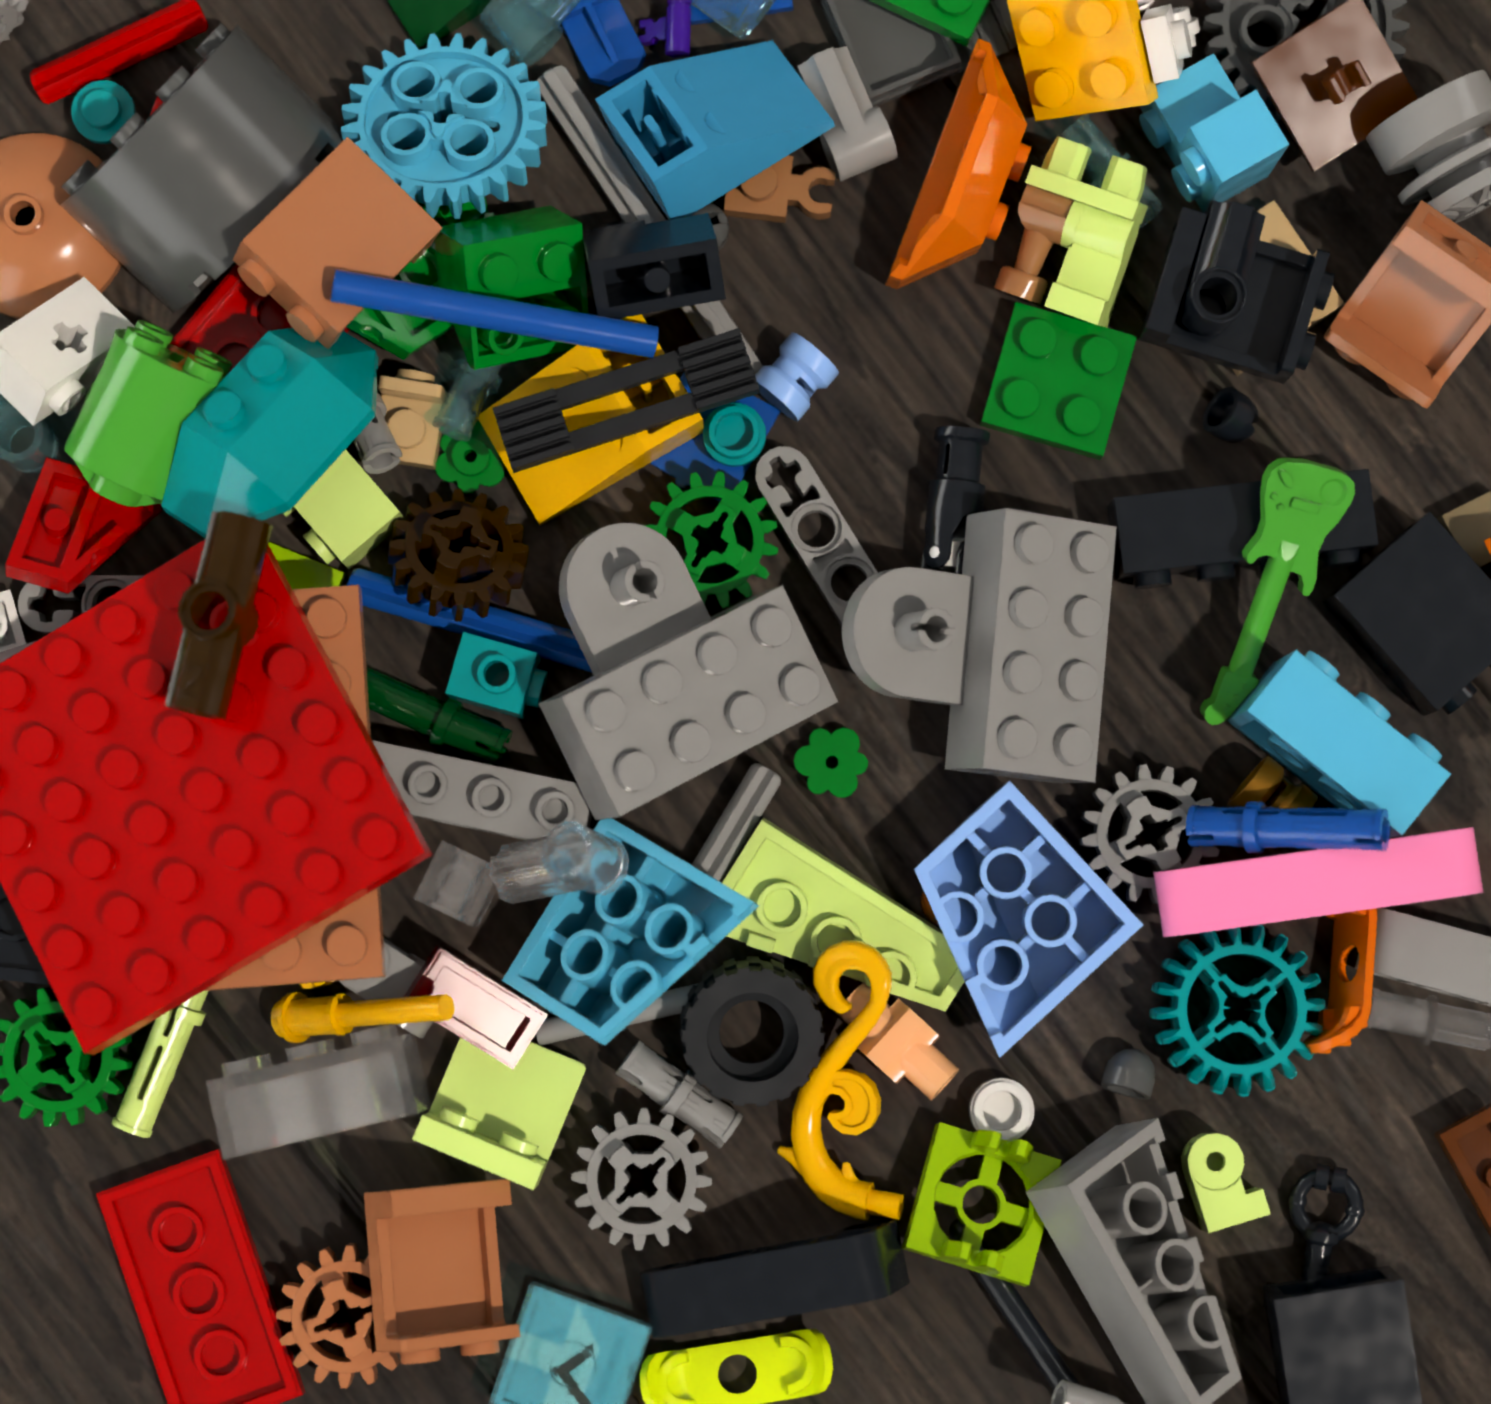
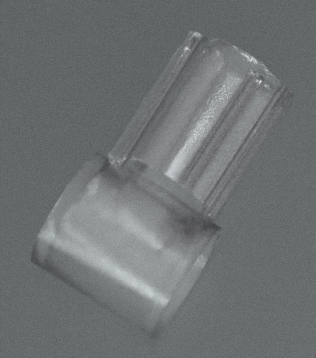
M566 821L557 825L548 836L501 845L497 855L490 857V879L498 890L499 898L511 904L585 890L594 895H606L613 892L622 883L627 874L629 860L627 851L622 843L576 821Z

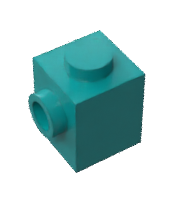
M463 632L445 694L464 703L524 719L528 706L539 707L545 690L548 671L539 669L541 657L537 652Z

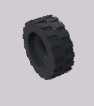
M746 956L747 959L735 961L733 958L724 961L723 965L715 970L709 969L702 975L703 979L697 986H692L687 994V1004L682 1006L680 1035L687 1066L689 1065L692 1069L693 1077L700 1085L704 1084L709 1088L711 1095L720 1100L722 1097L731 1100L732 1105L744 1107L745 1104H756L757 1107L767 1106L769 1105L768 1102L779 1098L782 1101L792 1096L791 1092L798 1086L802 1088L810 1079L809 1073L813 1067L817 1068L821 1059L819 1051L821 1045H824V1030L822 1027L823 1020L811 989L807 988L803 983L801 976L793 969L791 972L783 968L782 963L773 959L768 962L760 960L759 956ZM751 1000L770 1005L776 1010L783 1022V1038L777 1050L769 1057L756 1062L742 1061L730 1055L723 1047L719 1034L721 1021L728 1010L738 1003Z

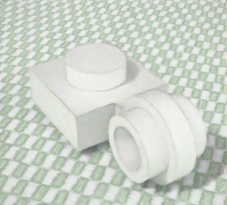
M1168 4L1146 9L1141 19V26L1154 84L1178 79L1184 68L1183 59L1192 57V47L1197 45L1195 34L1200 32L1198 18L1191 17L1189 7L1187 6L1172 8V5Z

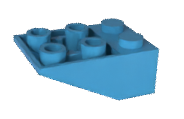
M773 40L650 65L595 99L613 139L669 220L689 217L835 127L832 118Z

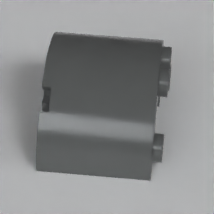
M220 23L195 49L203 60L193 69L194 72L190 74L181 66L155 92L163 101L156 111L146 121L136 112L109 139L118 148L109 159L104 160L97 168L89 160L85 161L61 186L70 195L61 206L172 313L180 310L197 297L201 292L198 287L208 277L216 280L234 263L233 258L241 241L319 165L327 154H330L343 141L341 128L238 25L229 31Z

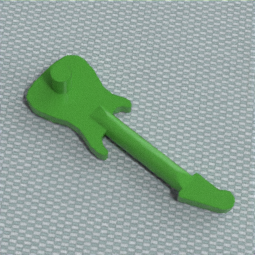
M1278 458L1267 466L1262 476L1260 488L1261 519L1256 533L1245 545L1242 555L1248 564L1254 563L1259 557L1266 555L1269 557L1229 666L1221 667L1211 696L1205 699L1200 706V712L1207 723L1219 725L1224 722L1258 685L1259 680L1253 673L1290 572L1298 575L1297 588L1304 596H1309L1313 591L1317 579L1319 550L1327 534L1338 524L1351 505L1355 495V483L1345 472L1332 466L1301 458Z

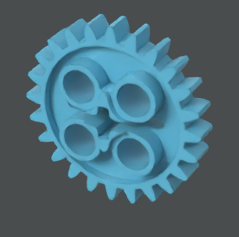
M435 33L429 35L426 49L419 50L410 39L404 40L405 55L400 58L387 50H383L381 52L384 66L382 70L364 65L362 70L365 85L350 84L351 103L344 104L341 108L344 126L341 127L342 139L344 141L349 137L415 202L425 204L426 212L433 219L440 205H448L454 219H460L463 203L471 202L476 210L484 213L486 212L485 196L492 194L503 202L508 201L507 182L525 187L528 183L526 167L540 166L539 147L547 146L546 104L541 101L539 82L529 81L527 65L520 63L511 66L508 49L503 48L490 57L488 55L487 39L481 38L472 49L464 48L461 33L455 34L450 46L441 47L438 37ZM415 147L413 149L402 150L405 148ZM477 153L476 155L465 156L467 154Z

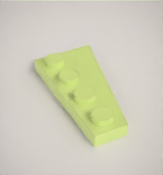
M765 818L760 821L722 884L759 905L757 909L726 936L744 942L747 946L768 953L774 952L807 963L808 966L814 968L818 957L830 945L844 940L862 941L875 947L887 960L892 972L890 994L946 1012L965 982L941 929ZM847 970L842 974L870 986V980L867 975L859 970Z

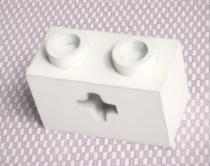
M85 277L81 278L0 331V394L33 426L53 412L58 416L66 414L80 402L86 393V389L95 381L104 364L115 330L135 326Z

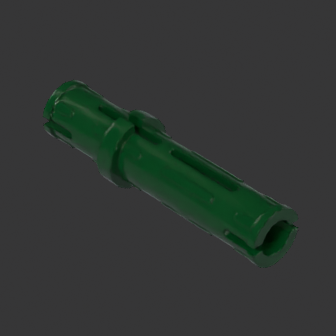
M366 667L369 710L429 736V743L440 749L447 744L489 763V765L498 766L508 748L504 744L505 742H510L513 730L502 728L462 710L463 703L450 698L444 702Z

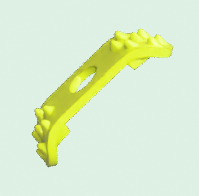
M816 1328L648 1355L642 1363L639 1375L640 1389L645 1404L772 1403L817 1395L826 1391L832 1378L833 1359L830 1345L824 1334ZM733 1355H743L749 1358L754 1363L757 1371L754 1385L748 1391L741 1394H734L725 1390L720 1384L718 1377L722 1362Z

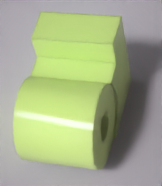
M1201 1133L1189 1140L1183 1149L1181 1164L1201 1231L1211 1233L1271 1214L1263 1189L1256 1187L1244 1189L1240 1177L1244 1168V1157L1238 1143L1229 1136L1220 1133Z

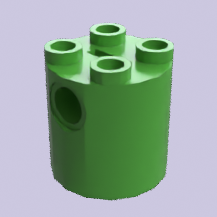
M138 320L135 327L128 326L127 329L115 330L104 364L95 381L90 386L64 445L65 452L74 460L93 491L113 502L128 507L162 503L182 423L226 377L232 366L228 359L210 350L197 347L193 355L184 349L170 344L173 334L143 320Z

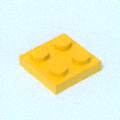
M1007 0L1035 121L1149 105L1158 98L1142 31L1137 0Z

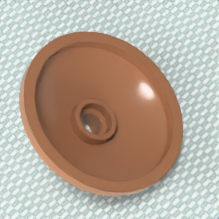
M29 133L0 140V314L20 319L83 277L100 293H103L111 284L122 265L61 206L70 196L61 188L70 176L87 160L96 168L103 162L89 149L70 139L51 134ZM25 207L34 208L35 217L31 223L25 226L16 224L15 219L19 210Z

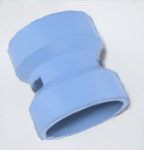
M791 332L779 346L780 356L772 365L762 366L755 374V378L760 388L759 393L775 408L781 410L784 415L798 422L809 410L811 396L817 389H827L839 375V371L812 343L802 336Z

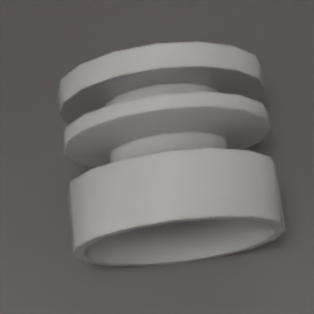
M1483 69L1452 80L1420 97L1384 120L1366 137L1386 175L1398 174L1416 168L1419 176L1411 181L1398 195L1402 205L1406 206L1431 196L1432 200L1427 204L1455 223L1468 219L1491 206V135L1487 136L1484 130L1491 123V80Z

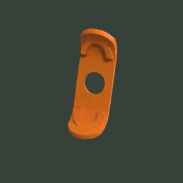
M1377 908L1326 915L1327 918L1334 920L1328 1009L1321 1010L1318 1014V1024L1323 1026V1032L1318 1036L1310 1035L1303 1041L1311 1054H1329L1331 1049L1336 1046H1350L1352 1044L1350 1039L1368 1026L1367 1021L1372 1004ZM1356 946L1359 954V965L1354 978L1349 981L1346 974V962L1350 951Z

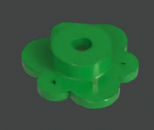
M479 421L465 423L460 428L459 434L448 432L443 435L440 445L444 453L438 457L435 466L438 476L443 481L449 483L457 482L458 488L462 489L463 493L472 494L479 489L480 484L485 487H493L503 480L505 475L504 465ZM475 453L477 457L473 462L466 461L467 454Z
M822 728L814 730L809 737L810 745L801 747L794 756L796 770L801 775L808 777L807 787L813 794H823L828 790L835 797H849L855 792L858 785L856 775L863 774L868 767L866 756L858 752L860 747L858 735L849 728H839L832 734ZM829 757H834L837 760L838 765L836 768L831 769L827 767L826 760Z

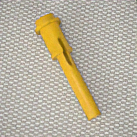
M301 992L287 993L274 1004L271 1011V1025L279 1037L292 1044L302 1043L310 1036L333 1034L343 1036L345 1033H350L357 1026L447 1021L454 1014V1003L447 994L353 1001L350 996L344 993L336 994V996L308 998Z

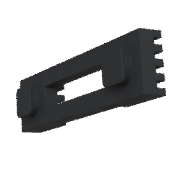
M740 328L678 347V350L558 389L552 388L493 407L492 409L512 470L516 473L759 394L760 388L756 381ZM682 371L685 372L691 393L568 432L562 410Z

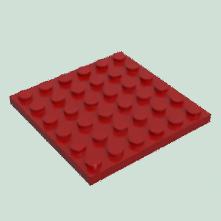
M205 539L0 663V883L84 1054L96 1055L432 856L427 843L269 545L254 600L259 615L258 628L254 637L243 646L226 720L197 716L165 706L183 632L178 616L179 602L183 593L195 583ZM227 601L218 604L213 609L210 615L211 630L219 627L225 621L228 615Z

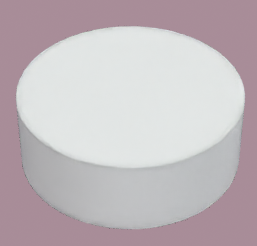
M992 1078L980 1084L973 1092L969 1102V1117L976 1131H996L1001 1133V1139L1012 1141L1022 1137L1030 1128L1034 1118V1103L1029 1092L1020 1083L1008 1078Z

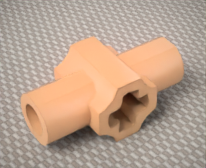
M866 983L859 985L846 999L853 1003L852 1009L844 1014H836L849 1025L870 1000L871 988ZM899 998L892 1006L887 1003L876 1025L858 1046V1049L896 1084L905 1076L931 1101L949 1084L959 1071V1068L933 1045L940 1036Z

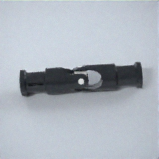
M939 426L934 432V440L939 442L936 479L929 481L925 519L926 536L921 568L962 574L967 515L983 512L985 485L980 483L983 446L989 443L990 432L971 427Z

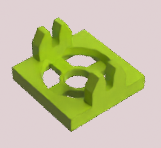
M942 1122L935 1124L901 1249L1023 1287L1028 1286L1040 1246L1044 1224L1030 1199L1029 1209L1006 1201L1004 1192L997 1185L1002 1163L1004 1161L1014 1169L1023 1180L1026 1191H1028L1059 1168L1062 1160L1033 1151L1034 1147L1028 1141L1022 1139L1003 1140L1001 1139V1133L996 1131L977 1130L971 1132ZM974 1155H983L977 1179L966 1182L962 1187L940 1181L944 1172L958 1160ZM975 1186L989 1189L995 1195L998 1203L994 1218L985 1224L975 1223L970 1220L963 1209V1198L966 1192ZM935 1202L954 1207L956 1217L964 1225L960 1241L950 1240L940 1228L934 1210ZM1000 1222L1023 1229L1020 1236L1006 1248L998 1251H979L984 1231L994 1228Z

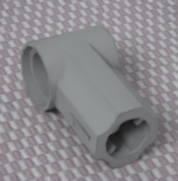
M847 46L828 48L812 55L808 60L797 66L798 75L834 121L835 127L820 135L819 138L831 170L836 172L835 178L838 182L898 158L896 144L887 120L878 106H872Z

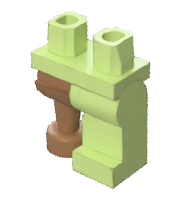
M1057 136L1045 156L1042 167L1031 164L1025 181L1027 186L1018 207V214L1025 228L1014 268L1003 266L1000 269L994 288L1041 304L1047 288V281L1039 277L1038 274L1052 244L1068 249L1056 283L1053 282L1044 306L1107 328L1136 242L1139 226L1142 224L1148 206L1140 202L1144 191L1147 168L1138 163L1112 155L1101 188L1081 182V178L1092 149Z

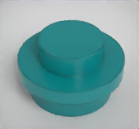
M107 80L94 81L84 86L76 94L71 108L72 120L77 130L86 139L98 144L112 143L109 139L136 113L135 104L129 93L119 84Z
M728 403L713 410L706 419L703 429V441L707 452L714 460L726 466L739 467L749 464L760 455L766 442V428L761 416L750 406L742 403Z

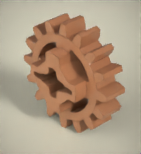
M357 1243L346 1245L342 1259H337L333 1250L330 1247H326L319 1251V1261L321 1264L319 1269L307 1260L296 1267L304 1280L302 1284L297 1282H287L284 1284L281 1291L294 1301L292 1306L283 1307L276 1311V1318L291 1322L292 1330L279 1340L282 1346L296 1343L299 1345L302 1351L293 1362L296 1368L304 1366L310 1360L318 1365L315 1371V1382L321 1383L333 1371L338 1373L340 1388L347 1389L353 1381L354 1373L360 1372L362 1378L369 1385L378 1379L377 1363L380 1362L391 1371L400 1364L396 1353L376 1352L374 1346L375 1338L372 1333L374 1328L373 1307L355 1323V1331L352 1330L348 1322L340 1324L333 1322L323 1325L342 1308V1299L345 1300L349 1308L360 1306L362 1309L372 1305L371 1291L354 1284L351 1273L348 1274V1272H354L370 1278L369 1256H367L366 1260L359 1258ZM321 1281L323 1284L321 1290L325 1300L319 1313L307 1318V1305L310 1295ZM326 1339L343 1347L346 1358L327 1352L317 1342Z

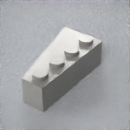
M1159 1118L1115 1125L1026 1191V1194L1145 1404H1212L1240 1381L1242 1377L1216 1296H1208L1203 1283L1199 1263L1204 1261L1197 1237H1189L1177 1202L1178 1199L1184 1198L1176 1172L1168 1173L1159 1146L1160 1142L1165 1141Z

